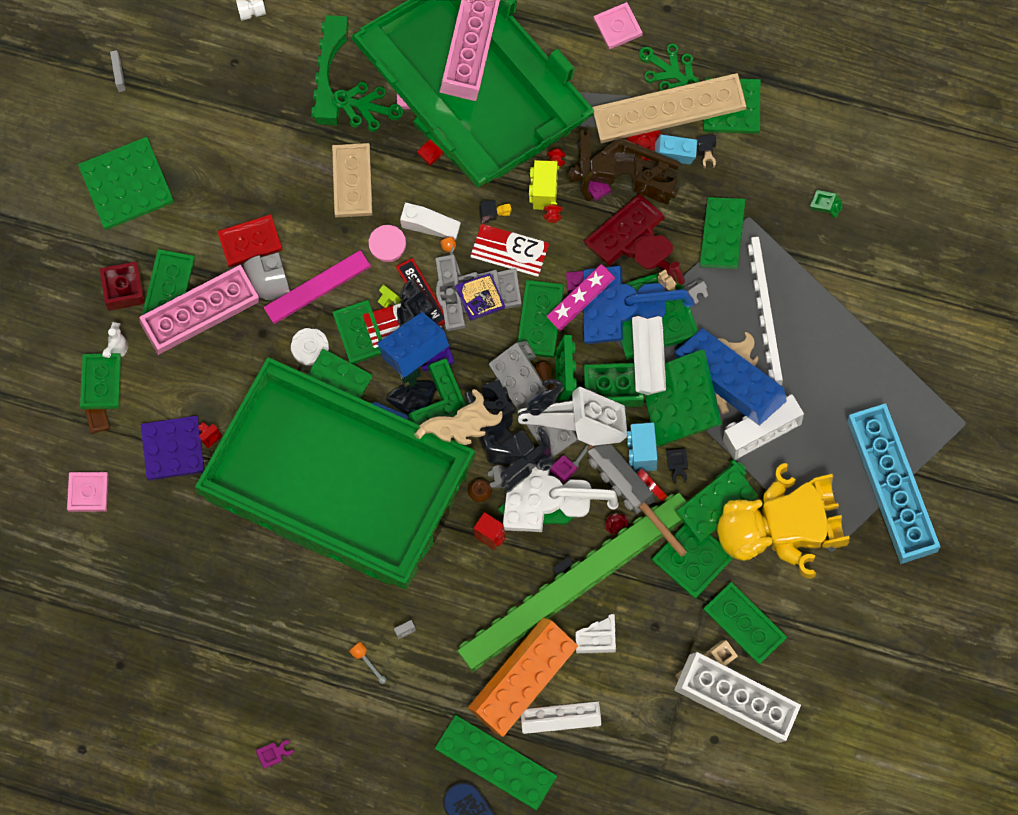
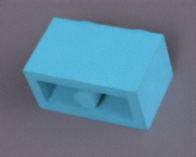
M660 135L655 142V152L677 160L680 163L691 164L696 158L697 140Z

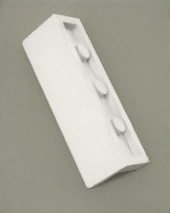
M640 316L633 317L636 392L650 395L665 391L666 377L662 317L657 316L650 319Z

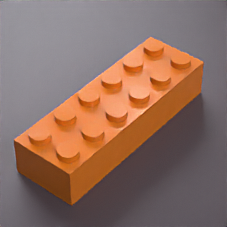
M542 618L469 705L468 709L493 733L503 737L572 655L578 645L553 621Z

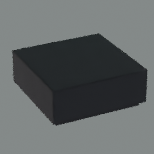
M569 557L553 568L554 575L558 576L562 572H568L573 562Z

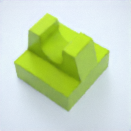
M383 285L379 289L383 295L378 300V303L384 308H387L392 302L396 305L400 302L401 298Z

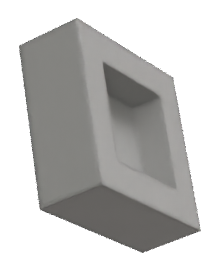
M412 620L394 628V631L399 640L415 632L416 629Z

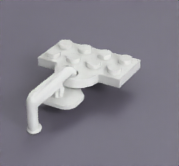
M535 467L532 469L530 476L513 488L511 492L507 493L503 520L504 529L542 532L544 514L553 513L560 509L568 517H583L589 512L590 499L608 500L607 506L612 510L617 509L619 503L613 490L591 489L590 484L584 480H570L565 485H562L560 480L549 476V470L542 471Z

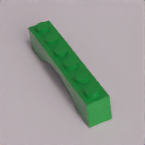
M326 15L325 22H322L321 32L324 35L323 38H320L319 49L322 50V53L318 55L317 60L320 70L316 72L315 82L318 83V87L314 89L313 96L314 100H316V105L312 106L311 113L316 124L338 126L340 108L336 107L332 102L333 93L329 86V71L336 53L348 40V16Z

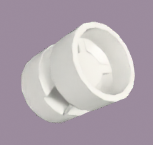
M236 0L241 21L250 19L252 15L256 17L266 15L263 0Z

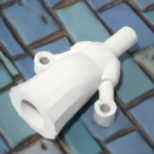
M112 323L111 329L108 331V347L104 349L103 357L110 358L111 353H121V356H124L127 352L128 342L120 334V323Z

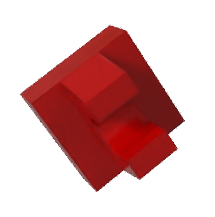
M203 422L198 426V429L201 431L199 438L207 449L222 437L214 424L208 427Z

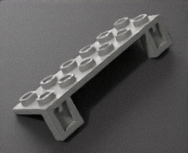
M527 341L514 344L489 363L498 380H500L503 387L506 386L509 397L518 411L527 408V404L531 400L536 398L542 391L548 390L546 386L542 385V379L530 362L536 358V355ZM526 424L540 446L543 443L538 431L540 429L546 430L551 443V458L571 444L580 442L574 430Z

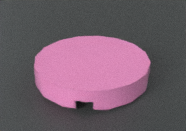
M380 226L370 235L369 250L375 258L382 262H393L399 259L406 249V238L403 232L395 226Z

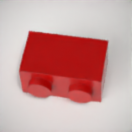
M484 512L474 527V535L476 539L495 550L506 539L504 536V524Z

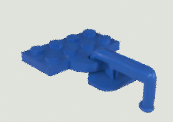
M621 266L606 267L615 279L584 308V342L586 344L623 341V322L631 320L636 315L646 319L657 316L663 318L666 313V301L683 299L684 306L691 307L694 304V299L687 290L665 291V288L658 283L645 284L636 292L633 287L622 284ZM596 269L584 270V280Z

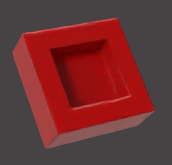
M431 139L417 151V154L429 166L434 164L444 154Z

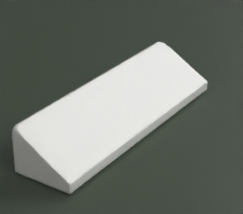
M599 701L526 709L521 715L522 732L526 734L601 726Z

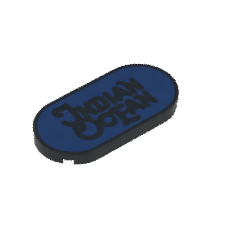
M456 783L444 795L443 807L447 815H495L478 788L470 783Z

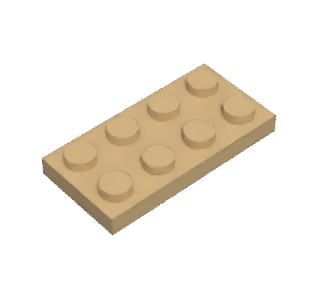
M370 143L332 145L335 218L373 215Z

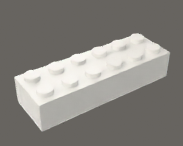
M698 652L689 655L674 691L777 743L787 740L801 706Z

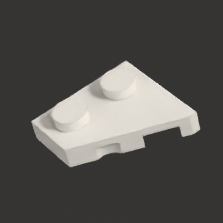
M615 614L609 615L607 619L599 623L597 621L591 624L588 628L577 631L576 644L578 647L576 648V653L616 652Z

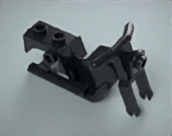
M500 380L482 385L483 398L494 401H484L483 405L486 410L497 411H488L493 415H498L502 411V420L495 426L482 427L480 431H485V435L478 437L489 463L513 464L500 475L501 479L508 476L502 483V489L509 486L505 489V492L508 493L530 476L533 468L536 467L538 470L547 471L552 468L555 461L550 457L551 443L545 429L538 431L543 445L535 449L533 443L523 430L518 431L516 434L507 430L512 426V414L515 413L512 402L509 403L507 400L509 394L506 386L502 387ZM468 391L465 393L468 405L472 404L476 400L472 392Z

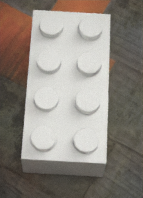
M793 395L786 396L787 402L760 426L745 416L743 421L737 424L733 422L726 427L723 443L734 460L802 424L804 413Z

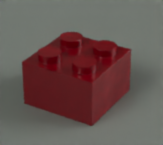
M137 261L99 268L105 305L108 311L145 304L141 271Z

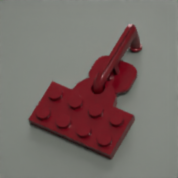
M640 194L584 240L585 246L608 266L624 254L635 258V261L644 269H653L656 266L662 271L666 269L668 276H671L677 284L683 285L685 283L680 263L673 262L669 264L664 260L673 252L672 243L664 236H655L652 230L665 219L664 214Z

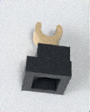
M716 135L697 137L698 155L704 156L703 168H706L707 161H711L713 168L715 167L716 161L712 155L713 148L716 147L717 143Z

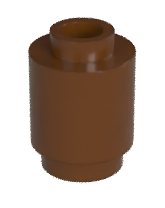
M547 362L536 364L535 370L543 382L548 379H555L552 365ZM554 384L545 385L548 390H552L555 387Z

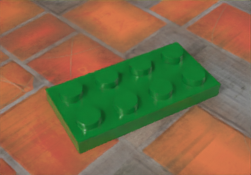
M708 197L700 260L701 268H739L746 205L745 199Z
M157 250L142 315L187 293L195 256Z
M526 280L518 342L527 341L536 356L554 358L558 328L547 316L562 302L564 284Z
M732 465L675 512L697 542H701L717 529L719 519L723 515V507L728 501H752L758 495L736 465Z
M732 582L703 609L758 665L787 639V636Z

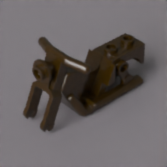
M584 129L580 131L581 140L578 142L579 165H576L575 168L571 167L568 178H570L571 183L581 180V192L586 201L590 202L593 199L589 191L590 181L611 185L614 183V179L622 174H629L633 177V192L666 205L669 204L671 198L675 199L679 189L676 188L678 173L668 169L670 167L677 170L680 165L679 161L624 139L615 140L590 160L591 132L587 130V135H584ZM642 156L658 162V165L643 160ZM666 178L672 180L671 182L663 183Z

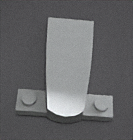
M455 255L436 258L439 279L436 295L439 305L443 309L447 331L466 328L464 318L466 311L455 286L489 273L506 306L505 309L523 306L516 268L501 272L493 270L481 274L474 272L458 277Z

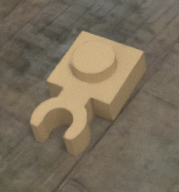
M666 269L660 272L658 284H661L665 291L676 290V283L671 276H668Z

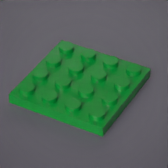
M147 137L78 164L105 231L174 203Z
M659 273L624 284L633 287L638 292L645 284L658 283ZM676 283V290L684 289L683 285ZM683 299L666 301V313L662 318L664 348L686 342L698 332L691 309L684 306ZM632 319L623 322V341H620L626 359L634 357Z
M699 350L665 363L666 390L650 395L644 394L650 422L654 423L656 447H661L722 425L705 350Z

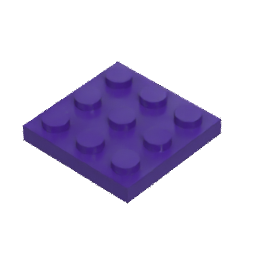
M198 416L141 424L148 481L204 472Z

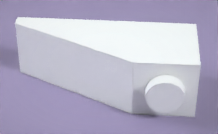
M405 203L400 219L402 228L443 238L454 237L455 241L461 222L435 211Z

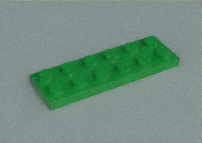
M455 715L435 747V750L535 811L538 810L557 779L555 774Z

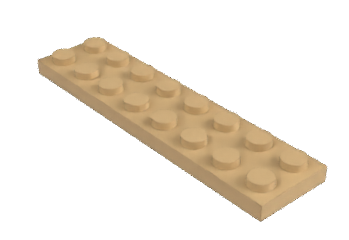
M738 73L592 108L594 109L600 142L605 143L746 110V103Z

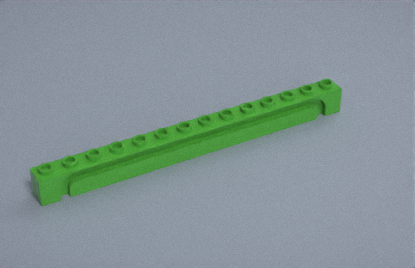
M680 493L668 496L664 500V504L660 507L656 505L651 509L670 532L677 525L683 523L675 512L686 503ZM642 516L633 522L634 525L632 527L622 529L617 534L618 537L605 541L602 544V548L598 551H591L586 556L587 559L574 563L570 567L571 570L566 574L562 572L556 576L552 584L549 585L547 583L542 586L538 594L525 598L523 600L524 604L518 608L517 606L511 608L507 612L508 615L503 619L499 617L494 620L489 629L480 630L472 641L467 640L462 643L458 650L459 656L472 673L485 665L487 661L492 660L531 632L542 618L549 619L664 537L647 516L644 518Z

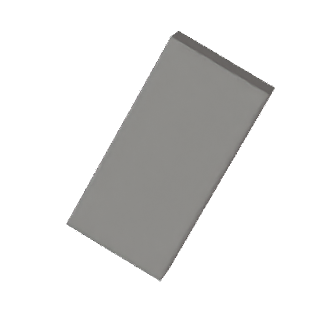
M117 50L110 51L115 84L118 92H122L126 89L121 59Z

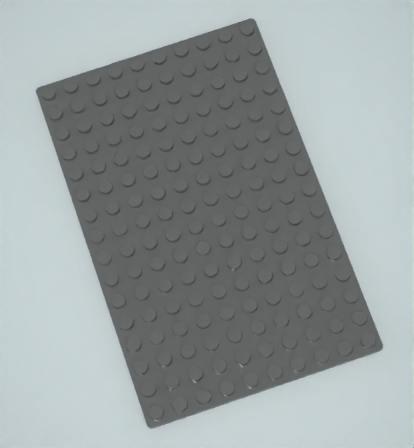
M748 217L743 223L739 268H701L699 261L684 275L685 283L683 288L696 279L705 282L708 296L704 298L701 293H698L697 299L699 302L694 303L690 307L698 331L703 328L717 339L722 338L731 343L743 342L746 339L745 332L750 333L754 338V348L750 353V358L754 360L758 356L755 367L768 376V370L771 367L770 363L766 362L765 352L768 349L767 345L763 344L762 334L765 331L764 327L760 326L759 316L762 315L761 309L757 308L756 298H759L758 291L754 290L753 280H756L755 273L752 274L750 263L753 262V258L748 254V245L751 243V238L759 237L783 379L781 386L784 387L787 397L790 395L794 396L804 416L800 426L735 461L737 463L741 462L745 466L746 471L766 491L773 482H776L777 468L781 464L787 463V472L782 473L781 477L785 480L793 477L796 480L793 486L785 488L786 491L783 496L789 495L814 478L833 474L832 491L835 503H838L839 507L835 510L825 511L826 518L841 515L844 537H850L879 509V505L847 423L849 415L886 403L913 475L962 430L966 422L752 218ZM615 341V343L623 350L621 342ZM686 342L664 348L665 363L677 359L675 352ZM727 402L729 412L726 414H722L718 406L722 425L706 430V432L731 456L723 443L724 431L729 424L733 422L737 424L743 421L745 415ZM828 547V548H825V549H826L828 552L832 553V552H834L837 548Z

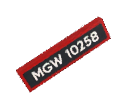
M413 258L396 266L404 283L407 284L411 278H414L435 305L436 310L428 317L439 327L444 325L443 309L440 307L438 300Z

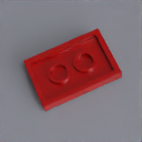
M271 215L217 231L229 267L244 263L259 255L263 257L282 251Z

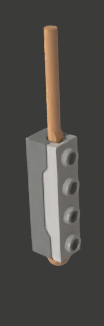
M589 444L588 462L593 469L597 468L601 472L600 476L605 483L609 482L613 486L611 489L615 491L617 497L621 496L625 500L623 503L629 511L633 510L636 515L643 511L681 557L684 556L687 551L649 507L655 501L653 492L611 444L595 446Z

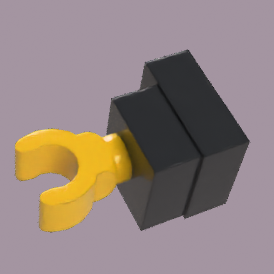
M495 200L480 201L479 214L481 224L496 220L498 215H510V204L496 207Z

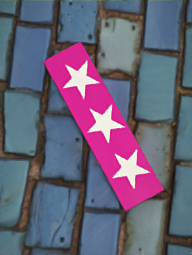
M601 264L547 318L561 331L615 277Z

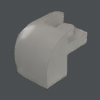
M279 253L261 258L259 255L244 263L245 274L260 298L272 300L290 292Z

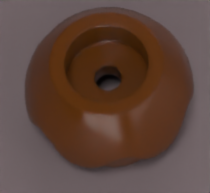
M475 479L468 487V495L475 502L487 501L492 493V487L485 479Z

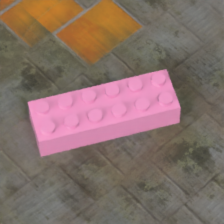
M461 0L440 93L472 101L477 100L500 0Z
M239 265L140 316V324L156 353L159 355L257 304L259 296L243 268Z

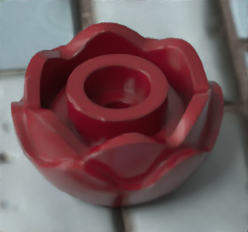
M621 513L609 515L605 521V530L610 534H618L628 526L627 517Z

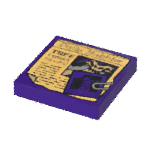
M490 273L455 286L470 321L503 310L506 307Z

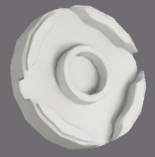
M305 328L293 336L291 352L294 358L301 364L313 365L322 349L329 351L328 340L325 334L318 329Z

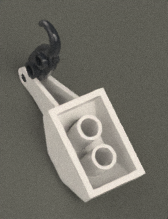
M548 379L542 382L543 386L554 384L556 387L552 390L542 391V393L527 404V408L518 411V421L521 424L574 430L577 433L578 440L592 446L620 443L627 438L624 405L582 387H578L573 391V401L554 404L559 393L563 390V384L558 379Z

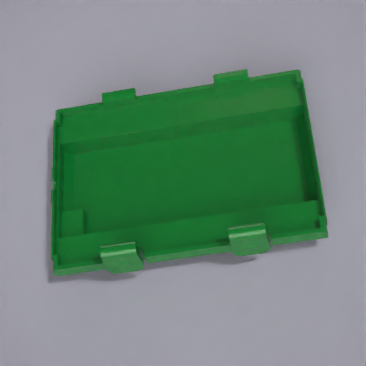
M407 0L361 27L358 32L352 35V40L477 188L495 178L502 177L548 148L552 143H556L561 137L570 134L571 130L593 116L594 109L570 83V80L573 79L575 67L559 49L554 50L550 57H548L512 16L516 11V0H500L477 100L472 101L440 93L461 0Z

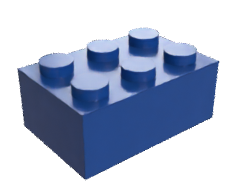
M421 312L378 342L377 345L382 358L404 378L447 348L449 343L444 330L426 314Z

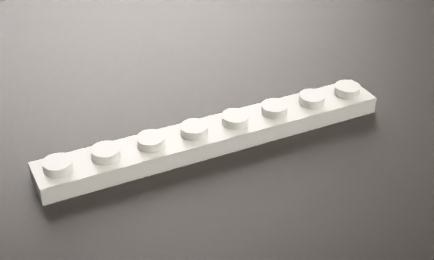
M752 237L751 243L748 245V254L753 258V262L750 263L752 274L755 273L756 276L753 284L754 290L758 291L759 298H756L757 308L761 309L762 315L759 316L760 326L764 327L765 331L762 334L763 344L767 345L768 349L765 352L766 362L770 363L771 367L768 370V376L782 385L783 379L759 237Z

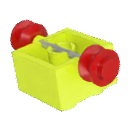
M552 149L547 153V156L551 159L547 161L535 160L534 167L530 169L529 202L533 203V209L545 210L547 212L543 216L547 222L557 223L558 220L562 219L559 212L563 211L556 203L558 169L565 165V161L562 158H565L566 154L560 149Z

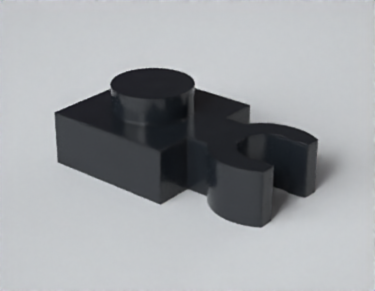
M686 449L667 451L669 471H675L672 477L673 483L676 484L677 476H682L684 483H686L687 474L683 471L688 469Z

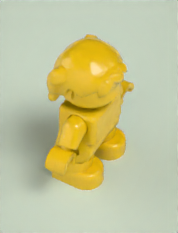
M783 463L776 470V482H773L764 493L763 516L758 510L762 506L761 500L728 501L723 507V515L719 519L717 532L723 550L732 558L747 561L763 553L767 546L771 545L772 550L777 552L781 560L794 566L796 564L799 565L800 574L807 579H811L816 576V572L806 569L804 564L806 562H813L815 555L806 554L802 556V553L796 548H839L848 546L850 538L849 536L844 537L841 515L826 518L825 511L835 510L839 507V504L835 503L832 491L833 474L814 478L789 495L783 496L786 491L785 488L793 486L796 480L793 477L789 480L781 477V474L787 472L788 464Z

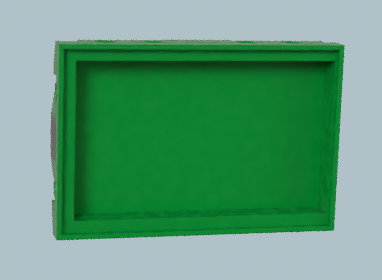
M267 357L197 482L195 489L197 494L205 497L206 501L385 584L390 585L392 583L406 590L418 571L419 562L426 556L436 541L448 518L461 481H465L475 459V450L453 440L450 442L443 441L432 433H425L421 439H418L414 434L418 431L420 425Z

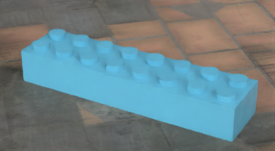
M886 403L849 415L847 423L900 564L937 553L940 544Z

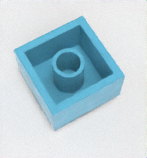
M654 423L631 424L630 431H627V446L631 448L628 455L629 466H633L635 472L642 468L645 471H657Z

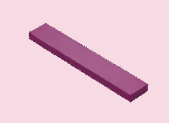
M360 250L263 308L272 323L276 324L369 269L371 266Z

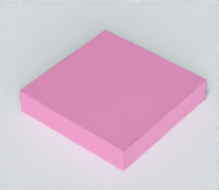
M627 2L594 16V21L609 50L642 36V31Z
M69 472L68 512L107 511L109 474L107 472Z

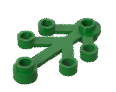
M672 43L667 46V54L670 57L671 66L655 56L650 47L640 49L639 59L641 62H652L665 71L661 73L647 71L645 73V81L651 84L655 81L668 79L679 81V83L670 84L668 81L661 82L660 91L665 90L662 88L664 85L668 86V89L688 85L689 82H700L697 77L693 76V57L690 54L682 56V64L685 66L686 76L679 72L677 60L678 47L676 44ZM674 48L675 51L671 52L669 51V49ZM644 52H649L650 54H649V55H644L643 53H644ZM689 58L690 61L685 62L684 59ZM652 75L654 78L648 79L647 76Z
M359 82L351 90H338L332 96L333 104L338 108L344 109L350 118V125L355 128L360 126L362 119L359 115L355 114L351 106L357 107L368 123L367 128L370 132H376L380 124L369 111L387 115L394 121L399 120L403 115V108L398 104H393L388 108L370 103L375 99L380 100L384 97L386 91L383 87H377L375 91L358 100L352 97L357 94L363 95L368 89L366 83ZM353 119L358 120V123H354Z

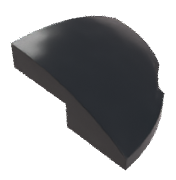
M411 278L400 294L402 299L401 308H397V319L400 327L421 312L429 316L436 310L435 305L414 278Z
M415 381L414 385L407 386L406 388L405 385L396 388L387 396L386 401L402 412L409 414L429 406L437 388L434 382Z

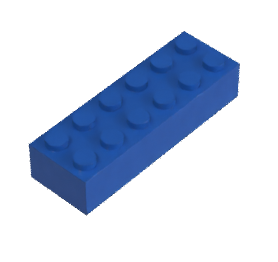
M703 328L675 352L678 359L696 351L705 350L714 392L759 426L787 402L784 387Z

